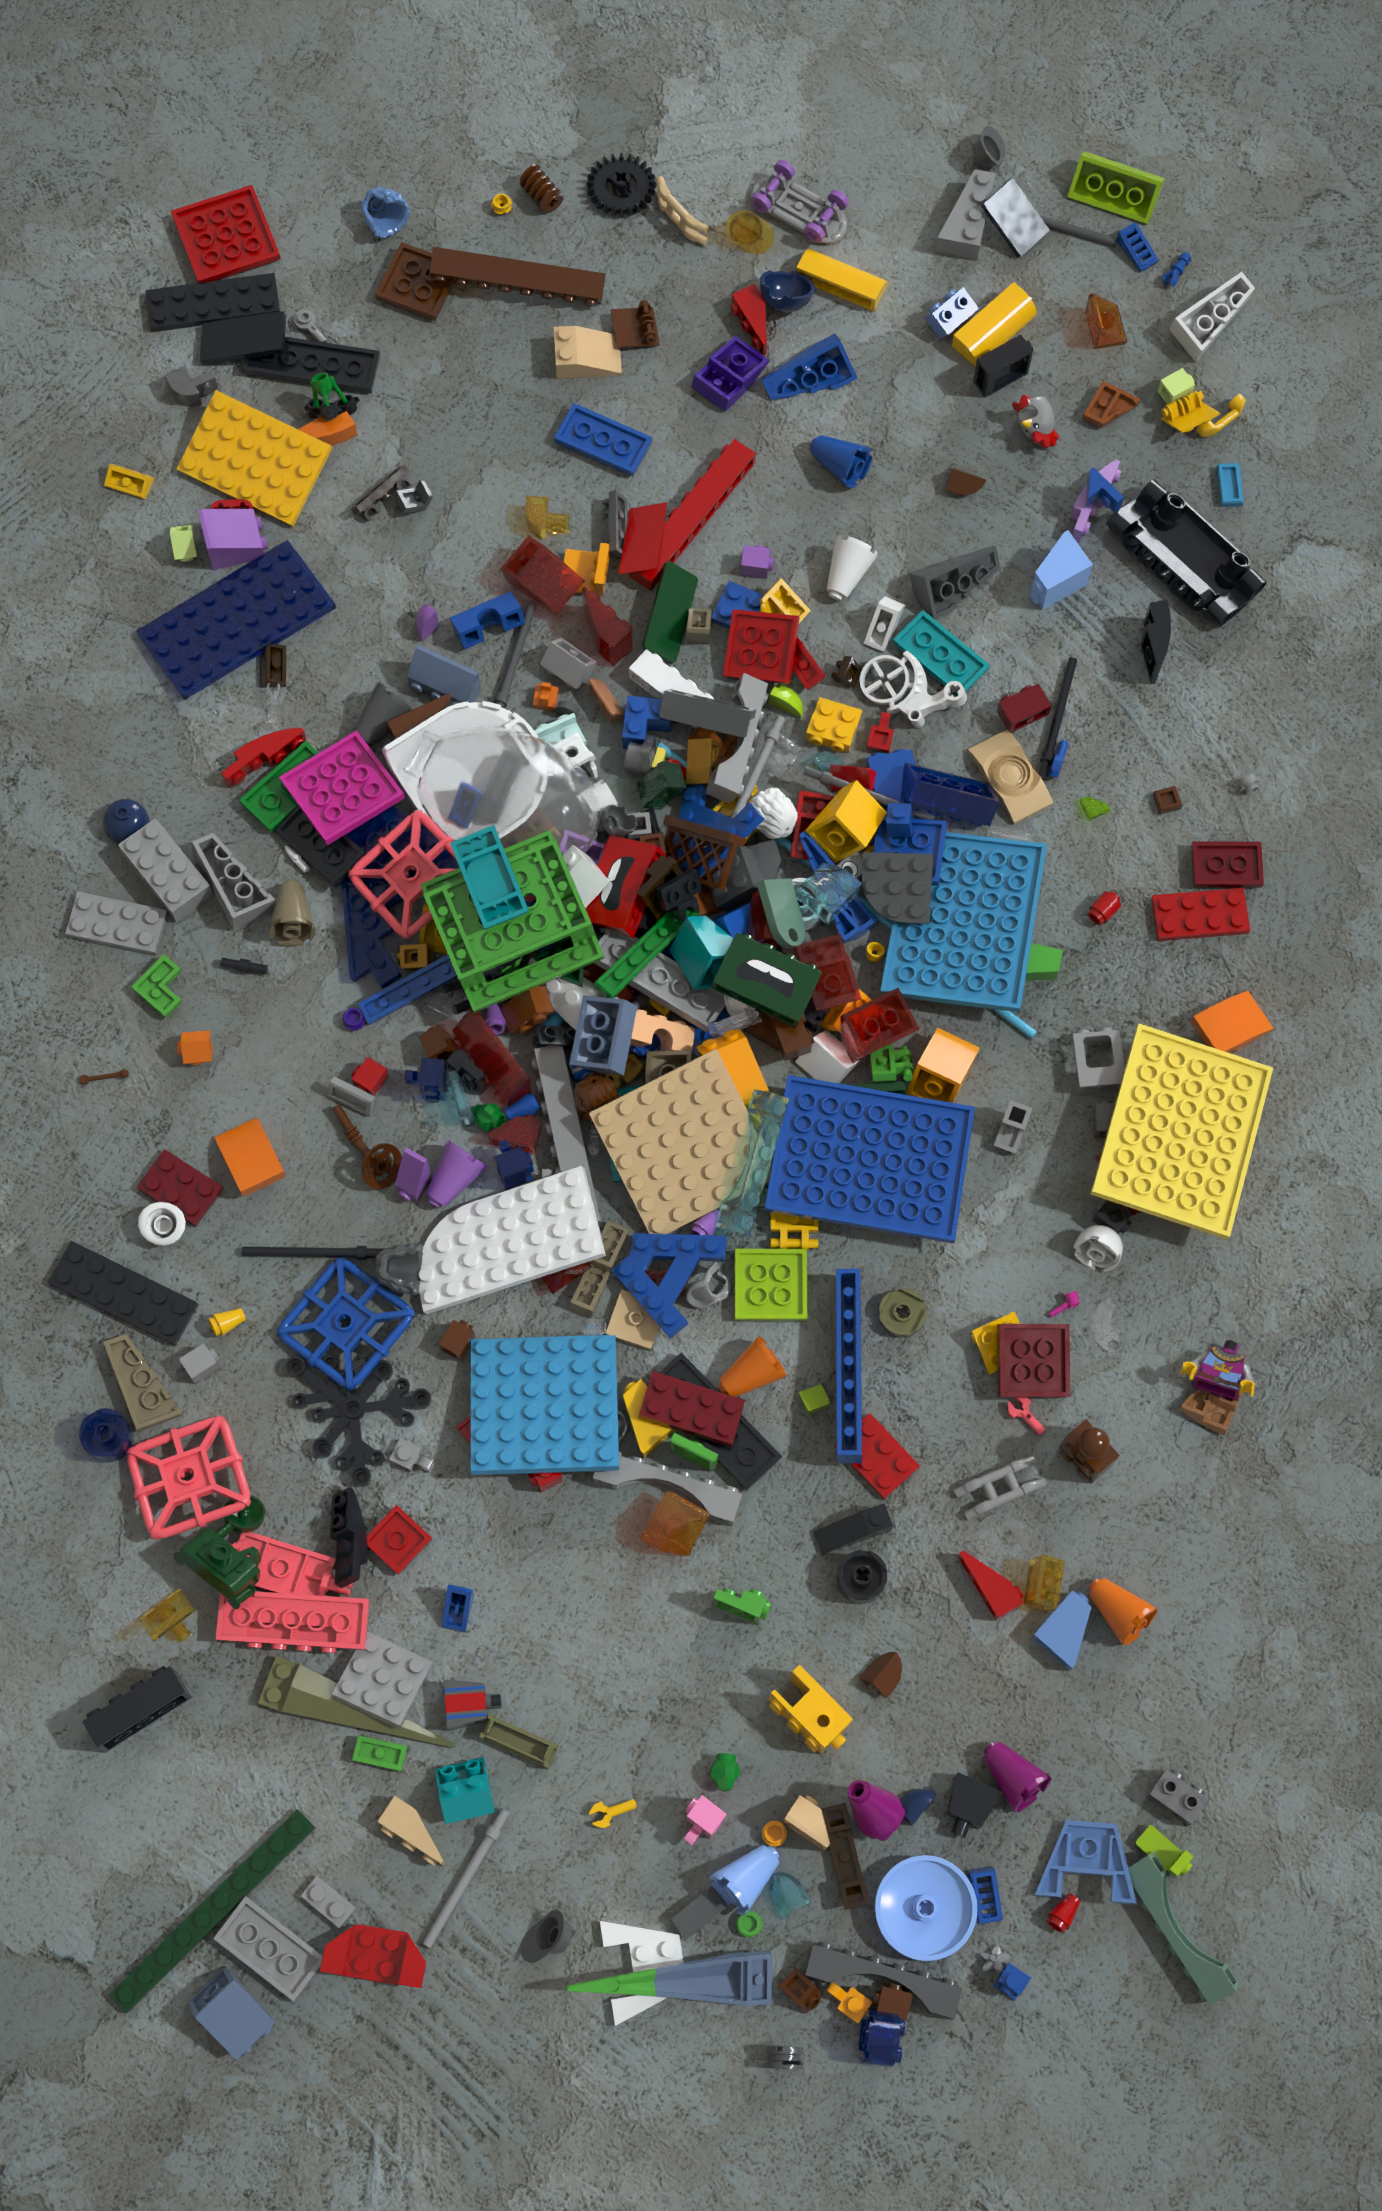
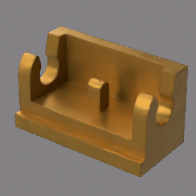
M712 738L688 740L686 785L704 784L708 786L710 775L719 765L720 744Z

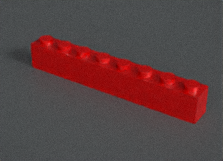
M736 439L730 445L726 444L720 453L721 456L717 460H713L708 466L707 473L697 479L691 492L688 491L683 496L680 506L673 508L670 512L668 520L663 527L657 568L629 573L630 578L652 591L660 581L664 563L668 561L675 563L754 466L756 452Z

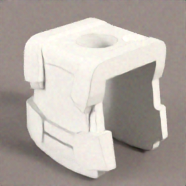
M574 733L550 748L553 757L552 767L570 790L575 789L570 771L581 765L585 766L592 777L595 779L598 777L597 768L593 762L596 758L587 749L579 733ZM569 749H575L577 755L575 757H567L565 753Z

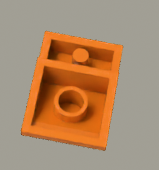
M1249 991L1230 997L1200 1012L1191 1021V1024L1206 1046L1227 1053L1236 1052L1274 1029Z
M258 1118L214 1137L243 1197L286 1177Z

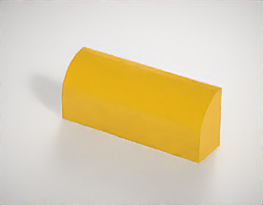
M809 248L804 252L796 267L797 273L809 278L815 285V288L873 312L888 286L887 280Z
M1013 282L953 335L952 347L976 367L977 358L1006 343L1037 315L1032 299L1022 288Z

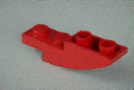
M291 728L266 734L233 752L236 762L221 772L226 785L231 788L233 785L240 784L246 775L260 769L265 761L270 767L280 764L290 752L296 750L306 741L304 730L302 728Z

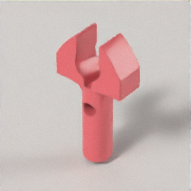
M1014 1397L1021 1404V1409L1014 1408L1010 1401H1008L1007 1412L1012 1419L1016 1417L1023 1418L1038 1435H1042L1045 1432V1428L1029 1412L1031 1401L1027 1397Z

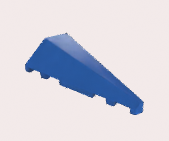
M805 830L799 837L817 881L824 877L830 878L829 881L823 880L821 882L824 884L820 886V889L824 893L825 901L843 943L857 940L875 927L877 919L848 886L849 880L842 872H816V870H838V868Z

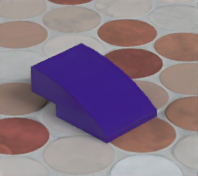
M734 336L709 358L708 364L694 375L691 388L725 412L753 384L769 363V359L737 336Z

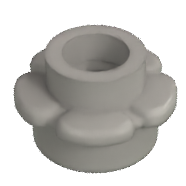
M1254 774L1245 777L1238 782L1241 788L1240 792L1245 791L1246 794L1255 791L1259 787L1257 784L1260 779H1256Z

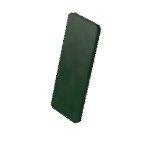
M670 561L664 563L642 647L652 654H658L662 660L673 664L677 661L698 578Z

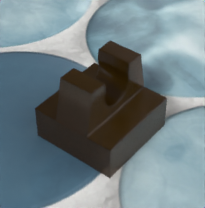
M844 656L843 660L836 662L839 671L837 673L832 672L831 677L834 681L843 683L846 687L854 688L862 668L852 656Z

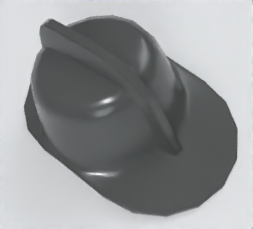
M986 126L983 129L980 138L972 146L974 155L973 165H981L984 168L1001 165L1005 155V145L999 133L991 126Z
M552 1910L526 1933L522 1940L521 1956L525 1961L535 1963L547 1954L562 1953L568 1947L571 1937L576 1931L574 1927L564 1920L562 1912Z

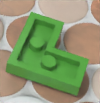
M163 954L131 988L167 1019L182 1003L181 999L167 988L182 972L181 968Z

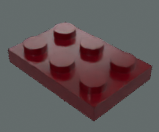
M1192 842L1193 888L1263 887L1261 842Z
M165 1149L137 1186L139 1191L156 1202L170 1203L178 1207L183 1213L185 1220L197 1227L224 1189L223 1186Z

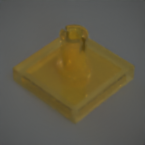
M179 1588L139 1619L154 1642L168 1631L175 1636L178 1642H182L191 1634L182 1621L195 1612V1609Z

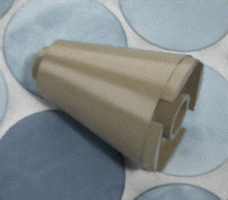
M287 880L280 885L268 929L269 937L277 939V943L280 945L300 946L304 944L303 941L309 939L310 942L315 936V926L303 886L295 880Z

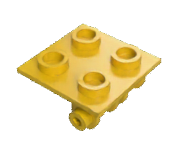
M1193 391L1186 395V397L1183 396L1181 400L1177 399L1165 405L1164 409L1161 410L1163 414L1161 420L1183 433L1193 430L1194 427L1202 423L1210 422L1214 417L1220 415V412L1201 401L1204 399L1201 391Z
M1015 1311L972 1330L973 1335H971V1339L978 1346L988 1374L997 1371V1324H1020Z

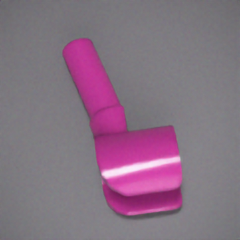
M1073 1291L1065 1294L1066 1303L1050 1311V1316L1054 1317L1063 1310L1077 1307L1079 1305L1077 1292Z

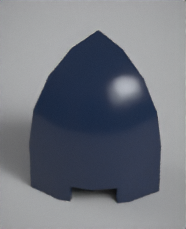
M919 1788L906 1793L900 1799L905 1809L903 1819L910 1825H913L936 1796V1793L929 1789Z

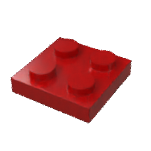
M397 1505L366 1536L367 1547L398 1576L432 1541V1537Z

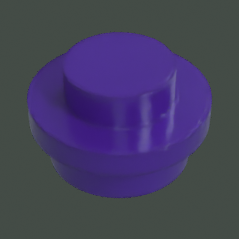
M359 1008L346 1010L342 1017L344 1026L351 1031L361 1029L366 1023V1019Z

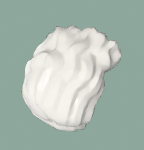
M768 788L764 792L760 791L757 796L752 798L751 803L756 806L765 818L756 828L758 831L772 840L787 837L793 832L797 820V811L791 800L778 788Z

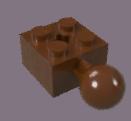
M1087 1419L1069 1433L1059 1446L1061 1456L1068 1463L1072 1461L1078 1468L1077 1473L1085 1481L1089 1480L1091 1483L1106 1472L1120 1456L1110 1445L1108 1435L1102 1429L1093 1427Z

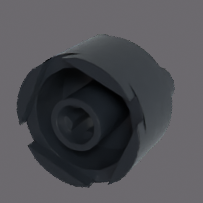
M858 1550L849 1553L841 1561L837 1571L836 1581L839 1591L846 1599L856 1604L874 1601L880 1596L887 1582V1569L884 1561L880 1556L871 1551ZM857 1573L861 1575L863 1573L867 1574L866 1581L857 1580Z

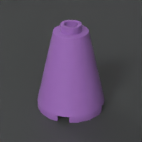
M448 1140L426 1192L430 1196L428 1201L438 1208L441 1205L446 1207L485 1171L487 1165Z

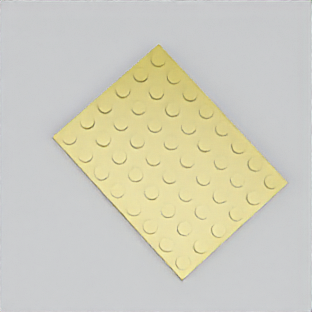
M1138 1024L1090 1194L1228 1240L1237 1212L1273 1067Z

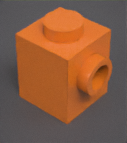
M210 1030L182 1032L181 1041H177L178 1055H182L183 1064L199 1065L203 1062H212L213 1046Z

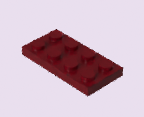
M652 1371L638 1418L732 1447L745 1400Z

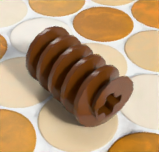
M538 164L528 167L520 177V186L525 189V192L530 195V198L535 201V204L543 213H551L560 206L564 199L563 196H559L560 190L555 188V184L550 182V178L545 176V172L540 170Z

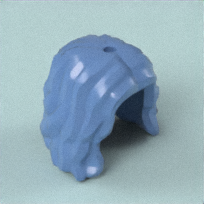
M381 187L368 190L366 197L361 203V210L365 216L366 224L370 227L374 236L379 238H387L389 235L392 236L394 233L399 232L401 226H404L406 221H408V216L411 212L407 202L400 193Z

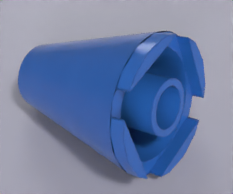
M824 435L814 438L810 445L811 454L843 485L849 488L856 487L858 484L855 482L859 478L863 480L870 469L873 457L869 455V452H872V450L867 446Z

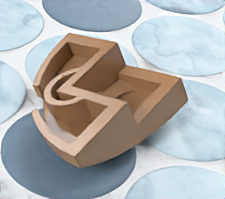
M1200 1389L1191 1394L1181 1406V1411L1201 1425L1225 1435L1242 1395H1239L1238 1401L1207 1391L1201 1394L1202 1390Z

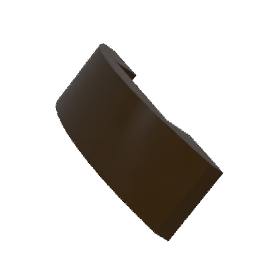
M846 1803L821 1808L830 1842L831 1859L844 1909L848 1910L869 1905L870 1902L864 1878L862 1877Z

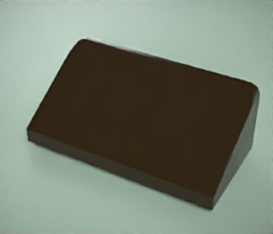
M266 641L260 646L259 688L286 687V646Z

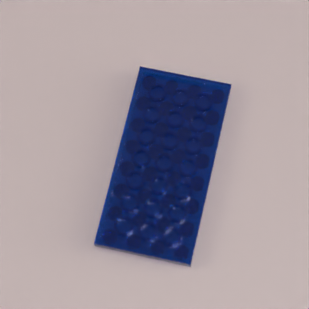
M286 540L138 629L136 633L183 700H186L262 654L265 647L280 643L336 609V604L291 543Z

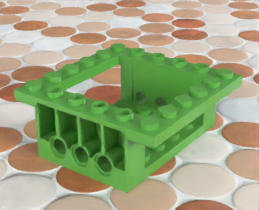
M550 830L504 849L523 897L525 898L528 895L536 897V903L528 907L529 913L485 930L483 925L479 923L480 917L460 868L420 884L431 915L474 1013L605 958L557 841L553 838ZM570 936L573 947L487 983L483 972Z

